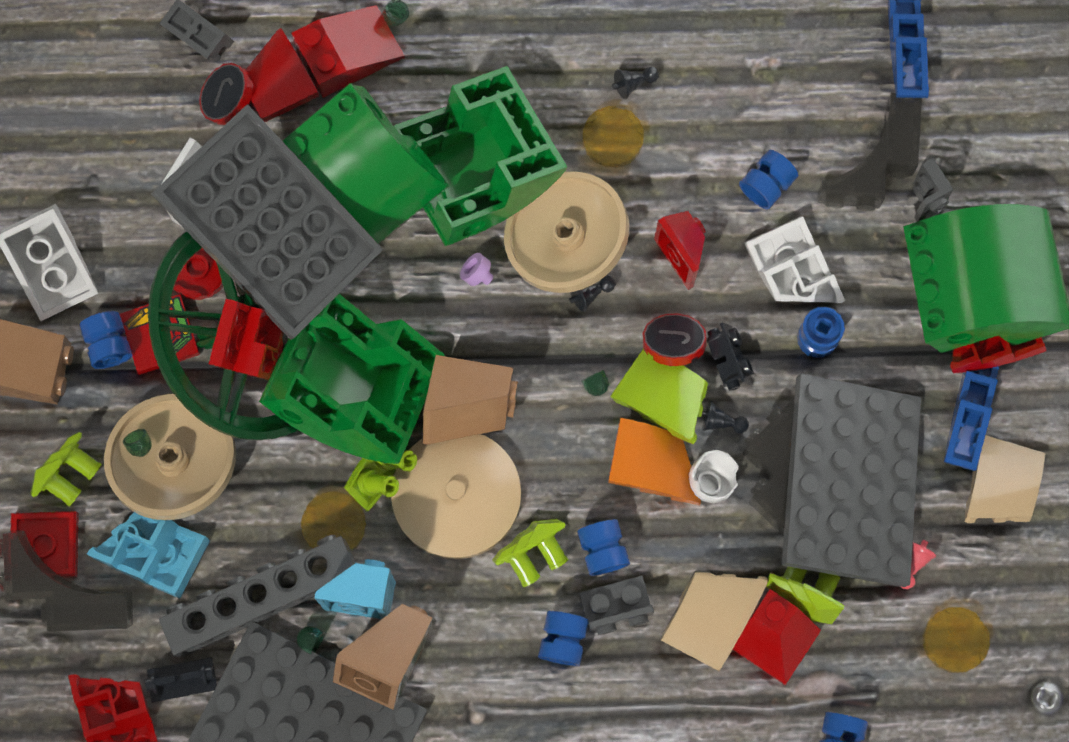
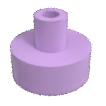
M480 253L473 254L462 266L460 278L470 286H476L481 282L488 285L493 279V274L489 272L491 267L490 260Z

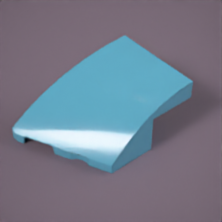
M134 512L125 523L118 525L112 530V536L99 547L89 549L87 555L119 572L180 599L210 540L204 535L177 525L173 520L151 519Z

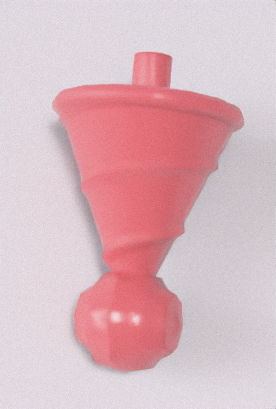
M922 540L920 545L914 542L912 544L910 585L901 587L902 589L908 590L915 585L913 575L925 567L932 559L936 558V554L926 548L929 543L926 540Z

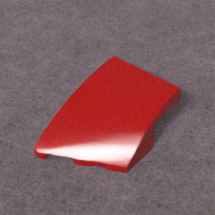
M280 28L246 68L250 74L249 79L253 82L250 103L264 122L319 97L318 91L284 31Z
M225 299L208 364L269 380L284 348L282 339L284 333L266 315L265 310L251 307L238 301Z
M995 336L954 349L950 367L953 373L978 371L1013 363L1046 352L1047 350L1042 337L1012 346L1000 336Z
M76 674L68 675L86 742H158L140 682L127 680L117 682L110 678L100 677V680L81 678Z

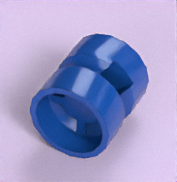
M768 150L756 163L757 169H750L739 182L743 193L753 203L766 210L770 209L781 197L780 190H787L799 176L794 165L782 154L774 150Z
M817 307L811 310L805 316L797 334L800 349L808 356L814 358H823L830 355L842 339L845 330L841 315L828 307Z
M108 311L98 313L80 322L79 326L84 342L91 344L88 347V356L93 368H110L131 359L133 355L126 337L121 336L125 329L119 312Z
M613 519L594 523L577 531L582 549L588 551L585 562L589 576L610 573L630 565L626 547L619 545L618 542L622 538L618 520Z
M547 611L543 628L547 633V637L541 639L538 658L558 664L580 666L584 648L579 643L580 640L586 638L589 620L574 614Z
M825 712L822 732L826 736L825 739L819 742H862L865 740L868 722L844 714ZM842 734H844V735H843L844 741H841V740H840V737L842 736Z

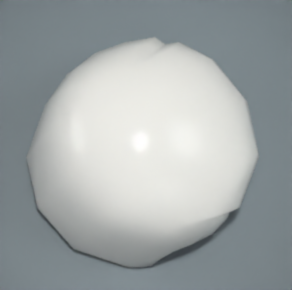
M720 450L705 452L694 461L690 469L689 483L691 490L702 501L713 504L725 501L738 486L736 482L737 463L726 452Z

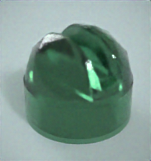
M391 0L383 10L384 21L391 26L402 25L409 16V8L401 0Z
M604 370L581 380L585 390L592 396H601L609 388V380Z
M145 429L132 431L123 439L126 450L132 456L143 457L151 450V438Z
M314 626L302 628L297 635L298 646L310 655L313 652L315 653L324 639L325 632Z

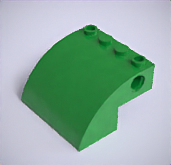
M508 66L453 85L447 106L394 125L400 135L412 136L449 185L446 190L423 208L445 247L483 232L518 213L546 192L567 169L566 163Z
M350 83L282 141L378 244L449 187L448 183L414 138L398 133L364 86Z
M1022 204L982 205L942 213L903 226L926 344L943 353L1000 336L1009 342L1010 345L1014 346L1069 329V303L1047 209Z
M338 294L294 339L290 340L288 338L259 402L292 427L325 445L361 458L382 463L399 464L426 401L436 355L444 356V354L402 319L376 324L342 295Z

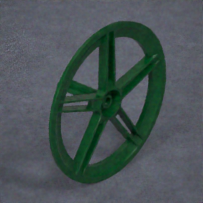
M187 231L183 232L172 243L159 263L151 285L148 306L151 344L157 364L168 386L184 407L197 419L220 433L231 437L261 441L283 437L298 431L276 414L260 418L236 415L247 379L246 374L237 372L226 411L235 371L224 369L216 405L196 389L183 371L172 344L170 331L198 334L197 336L200 340L196 343L199 348L205 347L206 350L213 348L221 318L219 313L169 310L171 294L180 271L187 261L202 248ZM217 264L226 298L261 309L258 305L254 304L253 300L236 283L239 296L237 295L233 279ZM169 317L217 321V327L209 328L169 323Z

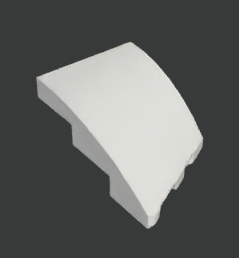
M803 216L744 242L763 282L775 301L845 302L834 274L830 273L819 246L815 245Z

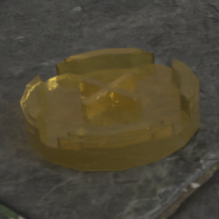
M607 106L596 110L588 117L583 128L582 144L586 154L595 163L604 167L618 168L631 163L639 155L643 147L644 129L640 120L632 111L625 108L624 110L616 108V106Z
M336 491L322 493L312 499L307 505L301 520L302 534L312 549L318 547L317 542L322 538L335 535L336 538L342 536L347 541L350 550L353 551L363 540L367 527L365 513L359 503L351 496Z
M949 607L935 613L926 623L923 631V648L928 659L937 668L948 673H964L976 668L986 658L990 647L987 627L984 626V623L975 612L963 607Z

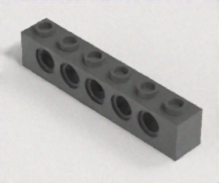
M335 535L327 536L317 542L318 547L307 552L305 548L296 550L287 555V561L278 565L275 562L265 564L257 569L258 574L247 579L245 576L234 578L226 583L227 588L215 592L212 589L196 596V602L188 606L181 603L166 610L167 615L159 618L173 656H186L247 628L251 621L258 623L315 597L318 589L356 563L347 541L342 536L337 538ZM325 558L327 561L326 571L321 575H314L312 571L313 563L317 559ZM289 572H295L297 575L296 584L290 589H285L282 584L283 577ZM261 585L265 586L267 591L265 599L255 603L252 598L254 589ZM229 599H234L236 610L232 615L225 617L222 612L223 604ZM198 613H203L206 618L205 625L200 630H195L192 626V620Z

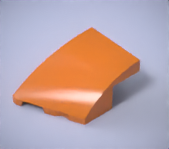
M620 418L608 483L640 489V492L671 497V500L700 505L701 500L690 487L689 472L691 464L684 441L673 436L666 429Z

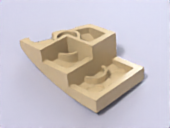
M985 435L977 470L972 473L971 493L966 502L964 522L974 523L977 518H992L994 523L1006 521L1030 522L1041 484L1045 453Z
M695 572L680 596L678 609L663 632L661 641L720 671L755 610L768 583V578L764 576H758L757 579L739 578L735 574L714 575L706 572Z

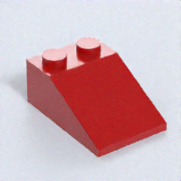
M377 5L318 19L291 33L295 48L322 98L405 58Z

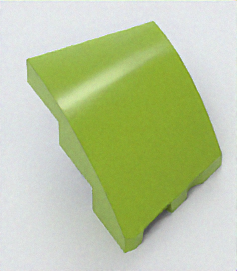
M643 348L610 397L616 403L638 412L645 420L666 428L673 436L694 445L697 440L695 433L697 417L702 416V401L706 396L708 383L685 366H667L657 363L653 360V356L649 353L648 355Z

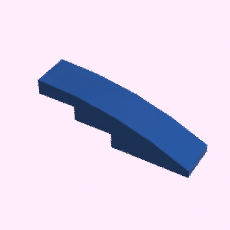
M888 0L890 50L896 98H928L927 38L924 37V15L921 14V0Z
M999 366L978 371H966L962 374L944 456L945 463L973 471L977 470L992 412L991 405L998 382L996 378Z

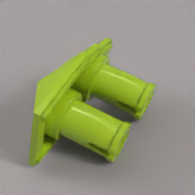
M77 432L68 437L58 451L50 454L43 465L35 469L30 491L31 496L37 497L41 490H48L68 506L75 501L82 490L59 475L60 470L58 468L62 464L65 465L67 463L90 480L102 465L78 448L80 445L78 441L81 439L82 433Z
M405 450L399 464L382 463L361 458L344 488L368 512L382 495L393 497L398 492L399 481L394 477L396 468L403 471L413 470L417 464V456L412 454L413 451Z
M558 519L533 521L526 530L516 535L510 544L499 550L492 559L493 563L498 566L504 562L510 563L522 587L531 585L541 576L528 557V550L538 546L550 570L562 566L569 560L555 538L556 533L565 528V523Z
M787 566L784 575L781 577L770 573L766 587L798 607L811 621L832 625L845 607L844 604L832 598L834 590L840 581L838 575L820 572L815 587H812L806 583L802 584L807 572L805 569Z

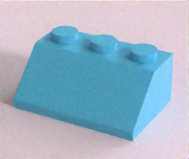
M365 559L364 564L355 563L318 589L315 593V599L326 611L382 620L391 612L396 581L390 569L385 567L384 562Z

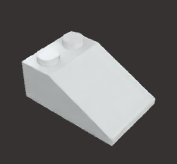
M56 204L0 230V247L40 321L99 293L71 231Z

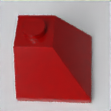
M684 211L659 219L654 240L686 288L690 290L694 287L699 270L706 230L699 218H693L689 211Z
M770 589L751 615L732 650L783 685H786L821 632V629L798 607Z

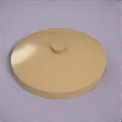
M564 172L546 192L507 219L504 230L505 250L512 266L530 285L554 293L578 291L604 278L622 257L629 237L628 214L619 195L604 180L588 173Z
M174 394L160 395L147 399L124 414L110 433L104 453L105 474L110 487L119 500L133 512L156 520L181 519L196 514L208 507L221 495L228 485L236 462L234 437L220 433L197 419Z
M478 434L430 445L423 444V439H421L409 449L413 451L412 454H416L417 464L411 471H403L396 468L394 477L399 481V490L391 497L397 522L411 542L423 551L437 557L465 559L489 551L506 537L518 516L521 502V486L516 467L501 446L492 439Z

